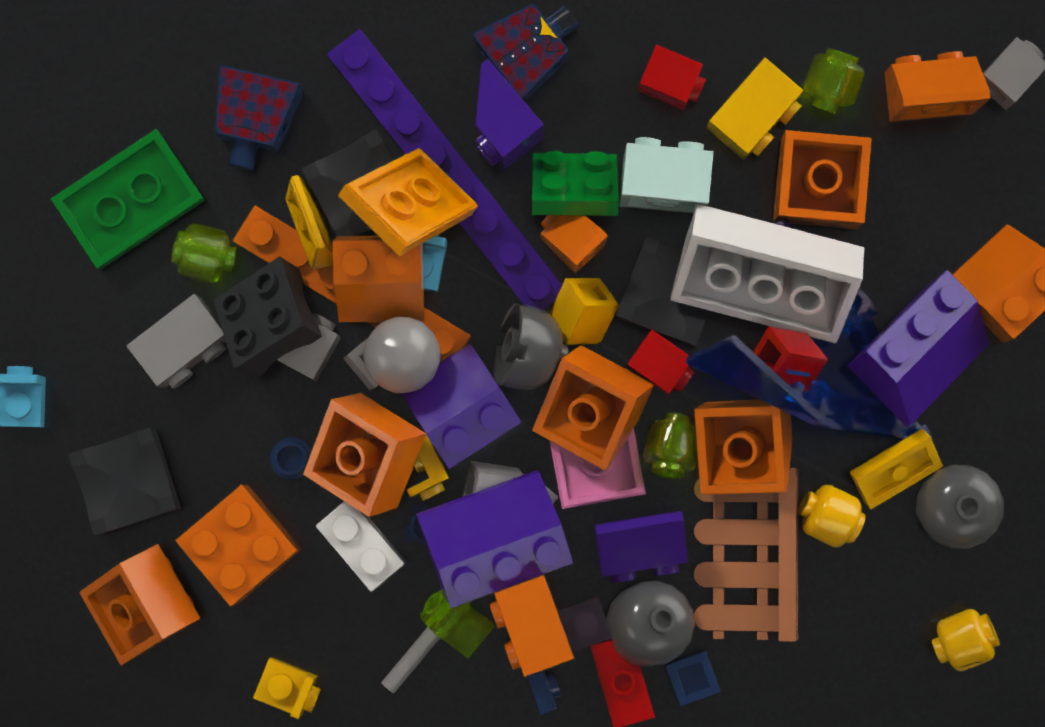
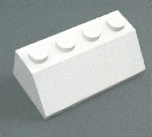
M697 204L685 238L670 300L775 328L807 333L809 337L837 343L863 279L864 247Z

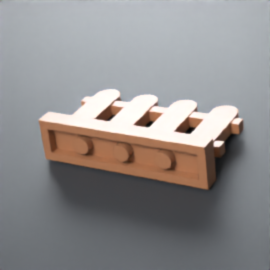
M790 468L787 492L701 494L700 479H698L694 486L695 495L701 501L713 502V519L700 520L694 528V535L700 543L713 545V561L698 564L694 570V578L702 587H713V604H704L696 609L694 613L695 624L702 630H713V639H725V631H757V640H768V631L779 632V641L796 642L798 640V468ZM725 502H757V519H725ZM768 502H779V519H768ZM725 545H757V562H725ZM768 545H779V562H768ZM725 588H757V605L725 604ZM768 588H779V605H768Z

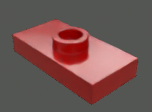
M612 639L590 645L613 727H623L655 718L641 666L629 663L620 656L612 645L614 643Z

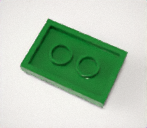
M157 128L51 198L75 237L99 270H102L205 201Z

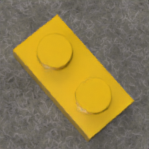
M922 428L851 470L850 474L863 502L871 510L943 467V464L931 437Z

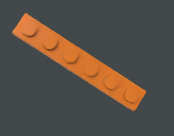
M254 205L233 242L267 263H271L278 257L285 259L299 268L305 286L336 304L333 265L318 269L310 267L297 230ZM424 307L425 320L421 322L434 333L438 340L441 362L465 347L471 335ZM381 322L367 323L376 328Z

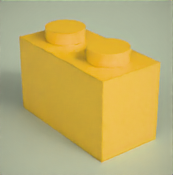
M765 57L709 120L706 128L741 159L745 160L751 152L759 156L775 138L769 132L780 120L786 125L802 107L797 102V99L804 90Z

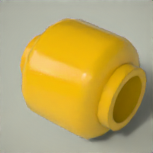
M827 484L820 487L815 493L808 491L798 509V514L803 516L802 529L804 533L835 548L841 547L846 542L849 544L853 543L860 534L866 517L861 512L862 506L858 498Z
M967 609L940 620L937 624L938 637L932 639V645L941 663L949 661L951 666L957 671H966L991 661L995 656V647L1000 646L997 633L987 614L980 615L974 609Z

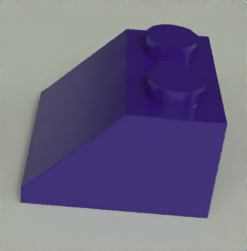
M487 59L481 64L476 115L478 138L475 140L478 146L476 148L490 166L493 167L498 163L505 171L543 140V123L491 61Z
M471 343L441 361L434 378L422 389L401 393L449 469L522 423Z
M682 511L593 525L601 575L603 577L611 575L612 583L637 579L636 571L652 568L654 576L679 572L678 564L688 563Z

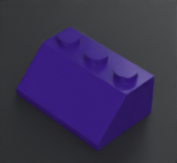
M946 270L928 284L847 365L848 368L906 427H909L989 345L978 301Z
M538 470L416 514L441 591L450 608L573 563L562 524Z

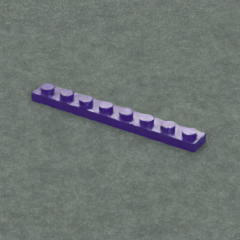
M358 29L327 53L331 62L401 151L406 155L420 148L477 203L478 207L472 216L461 221L459 224L523 305L533 306L544 311L554 304L562 284L361 29Z

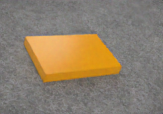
M420 148L344 185L338 195L398 256L472 216L478 207L477 203Z

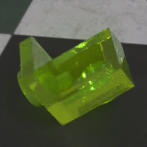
M441 589L429 597L423 611L419 615L420 619L433 633L467 658L473 654L495 627L486 616L469 603L450 608Z

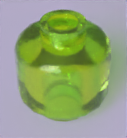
M827 47L826 53H817L813 56L803 84L806 94L814 97L812 106L836 113L838 106L850 107L855 103L865 76L863 67L858 65L859 57Z
M191 223L186 227L185 231H177L171 263L177 264V271L183 277L214 283L218 281L223 271L231 272L236 247L229 246V236L225 230Z
M667 413L665 418L655 420L649 425L643 457L645 462L652 467L651 471L655 475L669 479H682L685 477V473L692 472L697 468L696 426L690 423V417L680 413Z

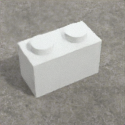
M345 501L315 525L371 592L407 563L374 522Z

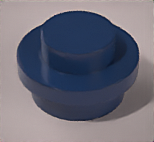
M284 438L276 443L271 451V466L274 472L284 479H299L305 476L303 473L312 450L305 441L299 438Z

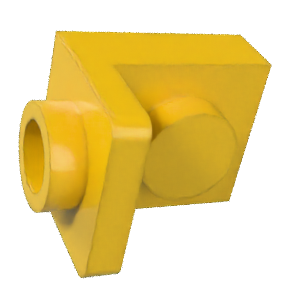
M426 434L414 467L418 474L426 471L429 479L407 489L410 498L420 495L422 501L445 491L442 483L450 479L434 445Z
M270 657L253 698L291 713L290 717L299 719L303 715L304 710L311 713L317 702L321 689L314 685L318 676Z

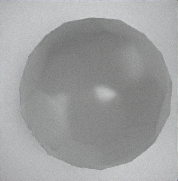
M395 317L381 322L371 332L366 341L363 356L368 373L381 388L393 393H409L422 389L434 378L439 367L441 352L434 333L423 322L411 317Z

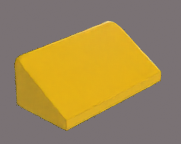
M299 175L292 176L285 200L310 267L318 269L333 265L332 241L334 239L321 205L312 188Z

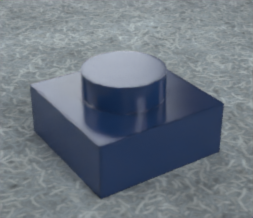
M705 650L665 664L680 706L721 692Z
M542 670L528 675L527 677L540 714L557 709L555 698L562 696L554 672L545 674V671Z

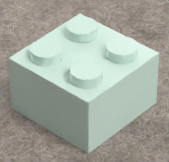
M635 138V143L626 144L623 156L619 207L694 214L697 204L707 206L709 203L714 151L704 150V144L697 142H679L677 148L661 146V140L655 138Z

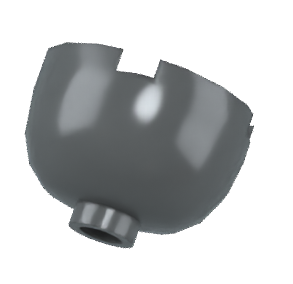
M514 303L510 307L500 328V331L507 332L503 346L496 344L494 380L499 386L518 390L536 389L550 381L561 359L568 354V346L563 344L562 331L550 314L529 305Z
M949 465L937 470L923 481L916 496V515L923 529L934 542L947 548L969 549L985 543L998 530L1004 516V499L999 486L986 472L971 465Z
M655 580L637 582L620 591L610 604L606 619L607 630H610V637L614 642L612 645L615 651L629 663L642 667L665 665L679 657L691 642L695 628L693 609L686 596L673 585Z

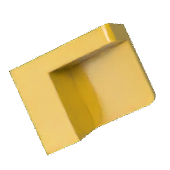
M565 278L549 314L558 323L566 345L599 344L619 304L600 278Z

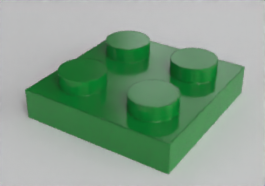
M560 151L533 153L532 215L618 216L617 154H606L600 151H592L587 154L562 153Z

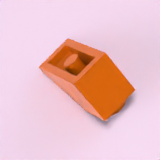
M548 215L541 222L545 229L540 233V239L574 275L606 245L608 235L585 215Z

